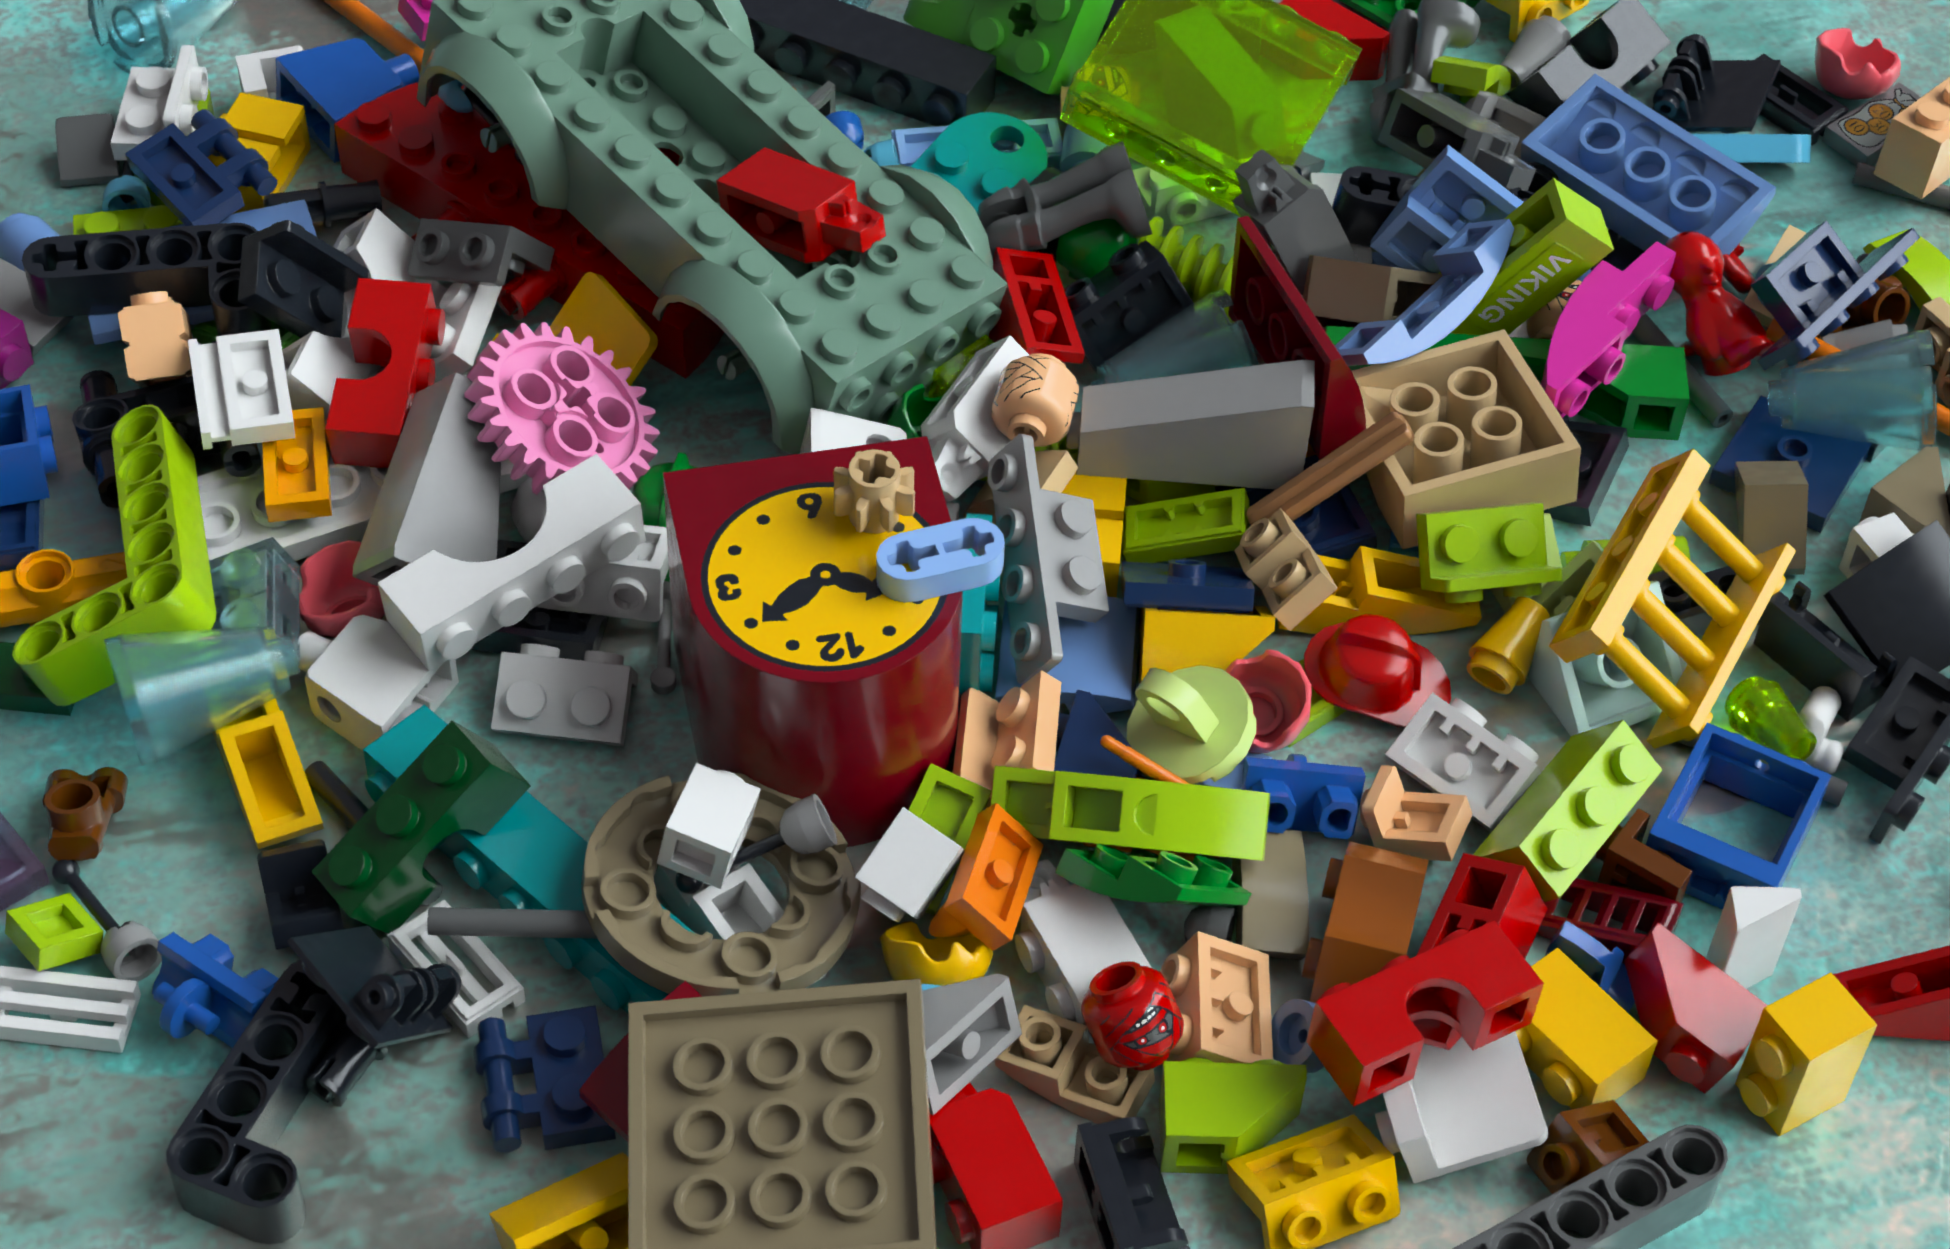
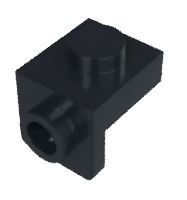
M322 839L266 850L257 855L276 950L290 947L287 941L291 937L344 929L339 904L311 872L327 855L326 845Z

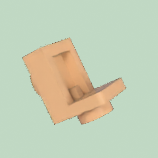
M1381 765L1371 788L1365 790L1360 802L1361 823L1365 828H1368L1374 847L1426 860L1452 862L1473 815L1466 795L1405 792L1396 766Z

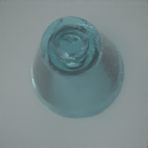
M88 0V17L100 46L102 47L109 43L120 57L113 62L121 70L130 74L131 67H172L178 61L181 46L197 43L239 0Z
M1222 288L1207 293L1097 367L1099 379L1090 382V386L1258 365V361L1243 321L1239 320L1230 323L1223 309L1234 305L1229 294Z
M1915 330L1799 362L1791 367L1789 365L1781 367L1779 369V380H1769L1767 384L1769 417L1780 416L1781 426L1784 429L1913 451H1920L1926 446L1933 447L1932 445H1935L1937 393L1936 384L1932 382L1931 367L1926 366L1935 365L1930 331Z
M273 626L117 634V636L104 639L114 679L123 703L124 713L142 766L158 763L291 690L289 676L300 673L290 636L277 638Z

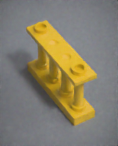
M1694 448L1651 467L1549 644V647L1565 663L1592 653L1595 655L1605 654L1662 710L1646 740L1654 749L1682 739L1684 741H1691L1702 733L1707 722L1711 723L1713 714L1710 711L1771 597L1784 586L1786 578L1783 574L1796 552L1787 542L1754 556L1699 501L1701 493L1697 489L1711 465ZM1681 519L1736 573L1726 595L1674 545L1676 537L1673 535V532ZM1655 564H1658L1712 618L1701 640L1649 590L1650 581L1647 578ZM1630 608L1687 663L1676 686L1623 636L1624 626L1621 624Z

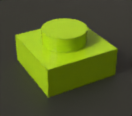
M70 893L6 911L5 934L38 972L101 953L100 949L103 941L102 928Z

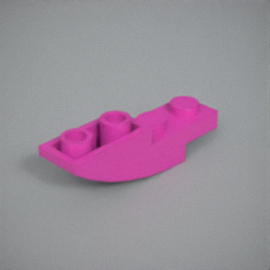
M1656 241L1623 271L1602 260L1584 278L1571 295L1552 335L1541 381L1542 388L1562 418L1565 415L1569 417L1575 416L1586 403L1589 394L1600 383L1608 385L1617 377L1626 359V354L1621 352L1624 340L1632 333L1639 318L1650 308L1655 311L1661 308L1673 290L1674 280L1670 278L1676 256L1675 251Z

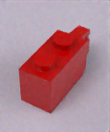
M766 147L716 180L720 207L762 247L803 263L823 261L838 249L863 253L870 249L874 242L881 241L886 236L884 216L857 201L854 180Z
M969 1082L934 1115L929 1114L933 1184L940 1183L948 1200L944 1204V1210L953 1237L958 1244L968 1242L971 1249H1028L1060 1237L1063 1199L1010 1095L992 1088L977 1093Z

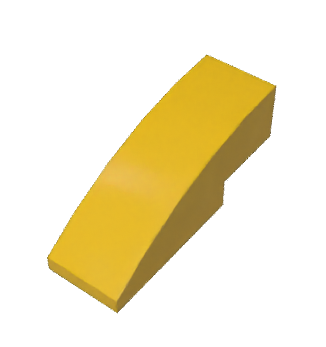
M1360 546L1350 561L1318 555L1338 589L1291 631L1317 634L1325 627L1346 622L1348 619L1364 614L1382 615L1394 620L1406 630L1408 635H1416L1475 626L1481 620L1482 615L1479 601L1445 603L1443 592L1421 590L1419 558ZM1277 619L1278 629L1288 630V629Z
M265 667L201 686L204 708L210 727L257 848L261 849L324 829L284 713L279 709Z

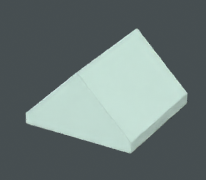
M1650 581L1649 590L1665 605L1659 581ZM1630 608L1621 624L1624 626L1623 636L1676 686L1683 673L1678 654ZM1568 611L1542 621L1528 678L1570 736L1620 720H1624L1628 726L1661 714L1662 710L1605 654L1595 655L1592 653L1565 663L1549 647Z

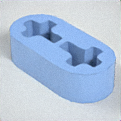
M966 518L891 536L880 544L876 553L877 586L890 599L905 603L926 600L992 583L1000 576L1004 566L1005 542L1003 533L988 520ZM973 548L978 556L973 557L968 549ZM908 563L914 572H906L905 567L900 564Z

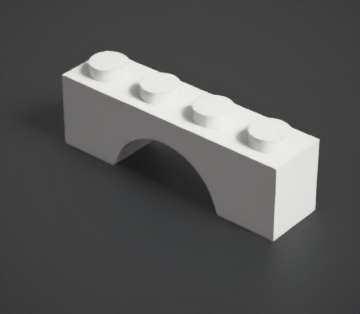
M377 208L341 231L334 248L344 252L349 258L369 270V279L414 282L417 279L408 274V266L415 241ZM356 288L344 293L341 338L330 337L312 331L282 350L292 410L324 407L327 422L336 378L366 379L375 376L379 371L380 365L355 362L347 327Z
M597 454L543 485L546 501V515L543 524L534 538L520 550L506 557L486 562L461 561L432 550L378 582L386 620L428 671H431L447 660L462 657L475 643L503 626L508 627L518 623L533 608L556 594L571 591L581 583L583 578L611 561L624 559L639 544L645 541L641 503Z

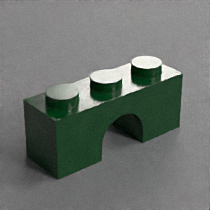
M451 720L311 872L349 917L389 934L401 927L438 887L436 882L423 869L424 861L434 846L448 835L464 829H471L485 836L531 785L493 743Z

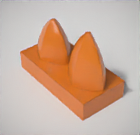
M995 803L977 815L962 859L956 868L955 878L948 898L930 923L928 931L934 937L956 938L973 934L992 951L1012 941L1044 845L999 804Z

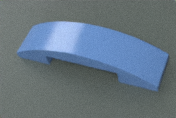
M1510 219L1466 224L1433 255L1442 277L1396 320L1359 323L1335 345L1347 365L1384 364L1411 357L1430 348L1457 328L1482 300L1502 266L1514 232Z

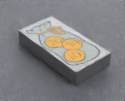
M1898 82L1885 93L1875 96L1827 125L1822 141L1856 166L1858 162L1873 165L1878 161L1892 118L1921 97Z

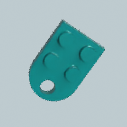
M983 112L962 117L950 124L911 167L937 174L958 188L977 212L979 204L996 191L1006 186L1011 189L1023 178L1030 184L1040 173L1047 169V151L1039 134L1025 122L1002 113ZM1000 140H1010L1017 143L1021 148L1017 151L1006 153L995 149L993 144Z
M967 513L966 518H979L993 523V515ZM973 548L968 549L973 557L978 556ZM1000 576L992 583L963 591L958 716L960 713L961 695L970 687L981 692H992L995 654L983 653V650L994 651L996 643L999 605H988L987 601L998 602Z

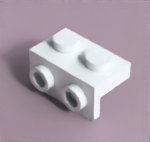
M521 644L520 654L501 652L491 729L494 732L624 747L631 688L637 687L638 673L631 666L623 665L624 656L603 651H585L584 661L559 658V648L540 644Z

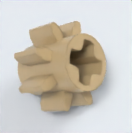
M876 449L863 452L858 451L855 452V456L851 459L849 468L835 467L834 514L835 516L849 515V520L856 527V532L861 533L863 531L873 534L885 531L892 532L893 527L899 520V514L903 516L914 515V468H900V464L892 455V452Z

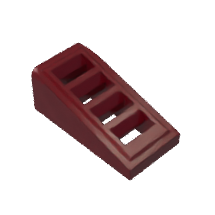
M1576 878L1560 898L1544 902L1548 909L1537 935L1552 940L1562 924L1568 921L1595 938L1610 952L1615 947H1619L1624 952L1622 963L1625 964L1624 960L1630 951L1646 936L1635 933L1636 929L1649 933L1659 922L1674 934L1684 904L1651 893ZM1560 899L1572 903L1567 918L1553 915ZM1585 909L1598 913L1593 924L1581 921ZM1613 919L1623 923L1621 929L1608 927L1610 920Z

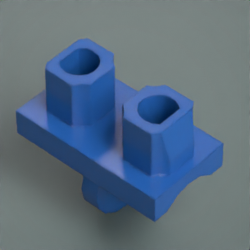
M1289 754L1287 760L1245 757L1241 790L1270 793L1267 832L1283 833L1286 829L1321 832L1328 838L1349 839L1354 835L1366 776L1362 767L1308 763L1307 758L1302 754Z
M172 932L159 940L157 951L161 954L162 965L153 984L152 994L154 1000L163 1005L159 1018L160 1027L173 1038L180 1039L189 1035L197 1028L206 1035H214L233 1048L279 978L264 968L254 970L242 978L232 971L234 955L230 951L229 945L211 933L191 944Z

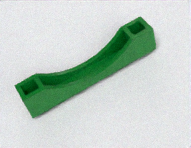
M1326 326L1325 332L1333 344L1336 345L1353 327ZM1449 333L1445 338L1426 350L1481 335ZM1510 337L1541 385L1551 339ZM1623 344L1621 352L1626 354V359L1621 371L1610 384L1600 383L1589 394L1586 403L1577 415L1599 425L1627 428V435L1631 438L1679 440L1690 401L1684 347ZM1374 364L1349 366L1352 371Z

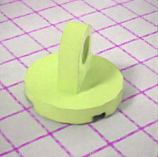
M1202 665L1175 670L1172 673L1159 668H1150L1135 691L1138 700L1127 722V742L1134 750L1196 785L1195 783L1204 782L1209 778L1216 782L1229 775L1246 757L1256 735V717L1253 714V703L1240 681L1223 669ZM1144 774V775L1147 776L1149 779L1154 780L1153 778H1151V777H1149L1148 775Z

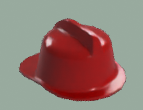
M1364 614L1348 619L1346 622L1325 627L1311 638L1304 653V672L1312 689L1326 702L1393 726L1406 728L1432 693L1448 704L1451 701L1450 680L1442 663L1427 648L1412 641L1406 630L1397 622L1382 615Z

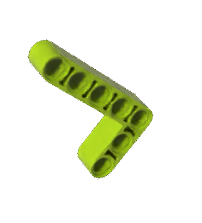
M142 405L126 413L116 423L111 436L127 578L32 625L18 638L13 647L12 655L15 662L50 702L57 706H67L76 703L194 645L210 632L216 621V606L194 454L163 412L155 405Z

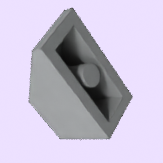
M993 974L922 990L929 1114L934 1115L1022 1035L1009 977Z

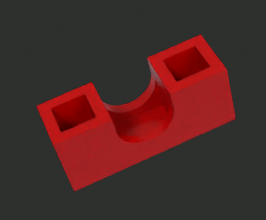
M358 278L347 327L355 362L380 365L385 367V369L379 374L366 379L336 378L325 431L334 464L389 468L415 394L435 383V361L430 359L433 345L441 346L443 343L444 309H436L430 283Z
M1494 920L1472 931L1467 929L1456 930L1442 939L1436 947L1412 958L1407 955L1394 958L1385 964L1377 974L1351 985L1344 982L1331 987L1315 1002L1306 1042L1354 1107L1414 1079L1425 1038L1412 1021L1435 1019L1447 1023L1458 1031L1468 1046L1474 1051L1531 1024L1544 983Z

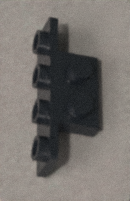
M1911 656L1849 743L1842 756V759L1896 791L1885 806L1869 835V838L1879 844L1882 843L1893 825L1902 831L1907 829L1925 800V797L1916 793L1917 789L1924 779L1936 785L1950 764V747L1947 746L1950 742V679Z

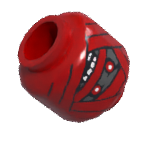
M1124 961L1104 968L1091 980L1089 990L1082 1000L1081 1014L1104 1062L1118 1068H1133L1137 1071H1146L1166 1061L1170 1051L1174 1049L1183 1035L1184 1020L1163 974L1153 968L1141 966L1134 961Z

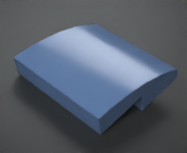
M1447 145L1396 205L1372 238L1370 247L1399 268L1438 274L1440 270L1433 255L1466 224L1504 219L1524 202L1451 146Z
M1107 596L1109 612L1096 623L1058 616L1063 658L1047 674L1061 682L1060 704L1065 703L1069 712L1077 690L1090 692L1105 713L1134 709L1141 611L1139 607H1127L1123 599ZM1006 600L1004 602L995 696L998 702L1001 701L1011 688H1020L1023 685L1017 682L1015 661L1010 652L1011 630Z

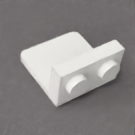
M1512 1032L1472 1051L1462 1037L1450 1050L1423 1044L1414 1079L1384 1092L1383 1097L1387 1110L1375 1114L1384 1146L1392 1154L1401 1152L1414 1184L1539 1146L1548 1138L1545 1119L1516 1032Z

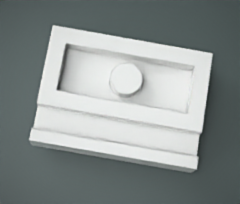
M279 329L216 336L217 343L198 345L197 339L188 340L203 450L213 449L212 442L231 440L232 446L296 438Z

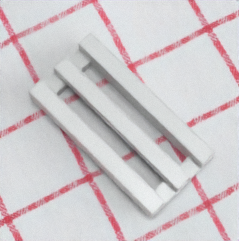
M445 899L433 906L452 908ZM428 910L387 935L389 948L407 969L416 967L427 968L432 965L411 941L416 938L437 963L448 964L459 974L461 990L474 1004L469 1007L458 994L457 998L445 1012L468 1039L478 1033L477 1026L480 1021L493 1017L501 1018L503 1017L502 1008L508 1004L515 1009L526 1002L523 986L478 936H450L496 988L495 991L488 994L464 967L459 958L448 949L437 935H428Z
M0 966V1039L122 1053L141 997L138 982L44 970L38 972L35 969ZM9 1011L49 1015L52 1020L12 1016L8 1014ZM81 1018L114 1022V1025L109 1027L74 1022Z

